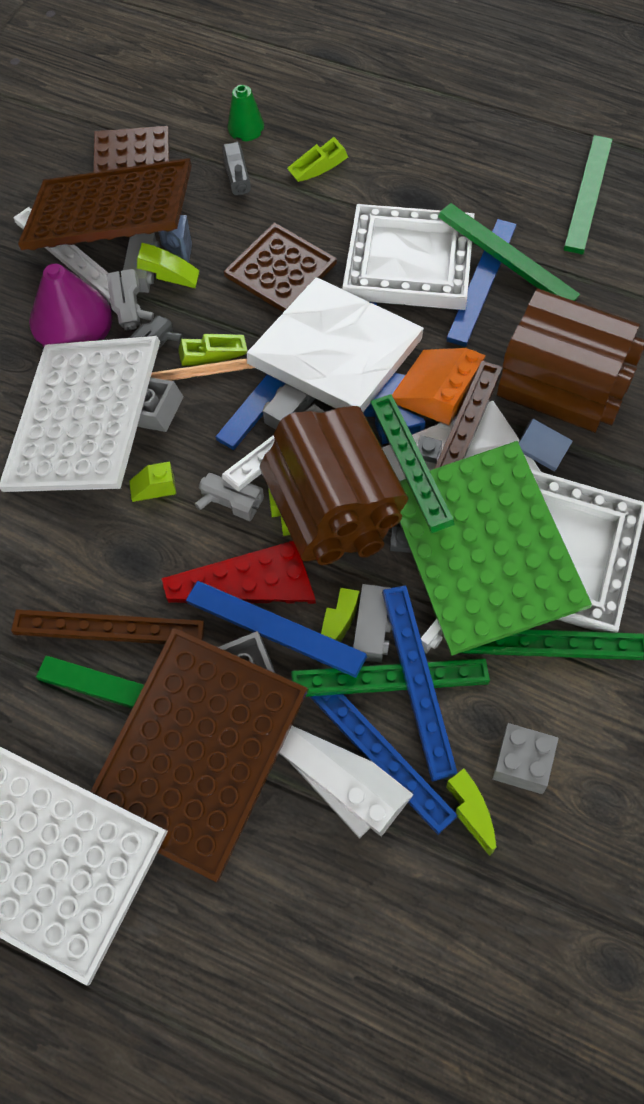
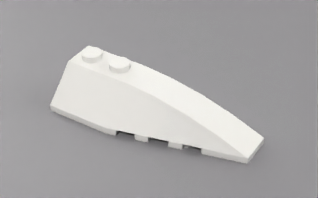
M291 726L279 752L280 755L381 837L413 796L409 790L372 761L294 726Z

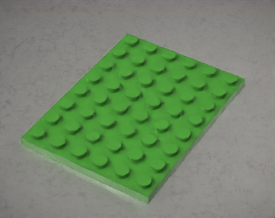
M518 441L430 470L454 519L453 526L431 533L407 480L400 481L408 496V502L401 511L402 519L399 523L451 656L591 608L590 598Z

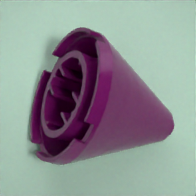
M48 265L43 271L29 318L30 329L36 342L38 341L44 347L48 344L103 340L111 329L113 319L107 299L99 291L62 265Z

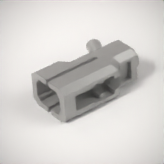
M134 269L121 271L122 277H120L119 271L106 274L111 308L118 315L119 325L125 330H134L137 326L141 325L140 318L152 321L154 313L141 310L137 303L136 295L140 291L137 272Z
M208 473L200 481L199 489L201 490L202 498L195 502V506L201 510L210 502L218 503L231 508L233 515L251 521L257 512L256 509L259 508L263 501V488L249 483L238 492L223 480L222 477Z

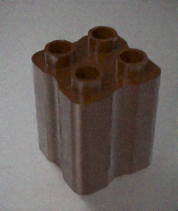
M537 288L508 344L497 397L596 433L601 422L612 426L620 409L621 400L624 394L627 393L637 369L626 363L637 367L644 351V339L636 337L640 324Z
M359 406L340 407L328 412H296L281 419L275 430L273 446L264 455L259 466L303 561L317 560L319 565H328L337 561L343 556L344 552H357L360 557H369L379 552L384 547L383 539L389 529L401 521V511L408 502L407 494Z

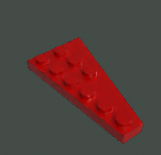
M293 541L161 578L168 603H187L188 595L196 582L200 581L248 603H271L275 601L286 602V604H295V602L316 604L306 569Z

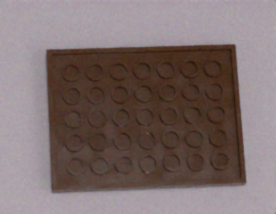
M187 158L43 180L19 239L18 245L20 249L53 248L57 245H73L78 242H94L100 239L111 240L115 237H132L136 234H152L158 231L169 232L177 229L192 167L191 160Z
M173 628L90 792L168 831L157 853L215 882H219L309 689Z

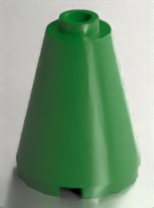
M238 85L232 91L227 125L230 136L234 139L236 137L241 138L242 141L254 140L264 130V122L251 88L246 85Z

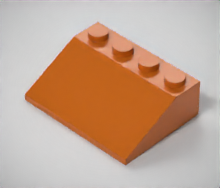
M467 348L423 350L392 396L398 406L450 425L462 406L480 363L485 360L486 355Z

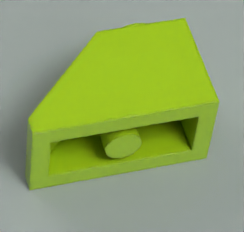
M170 462L147 465L129 481L132 502L176 494L174 474Z

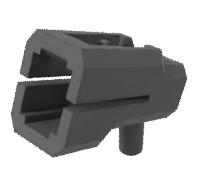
M238 142L224 144L222 147L223 159L232 193L234 195L249 193L251 185L241 144Z
M156 316L150 323L142 324L130 338L157 336L160 340L159 350L167 340L181 342L183 335L173 332V325L168 318Z

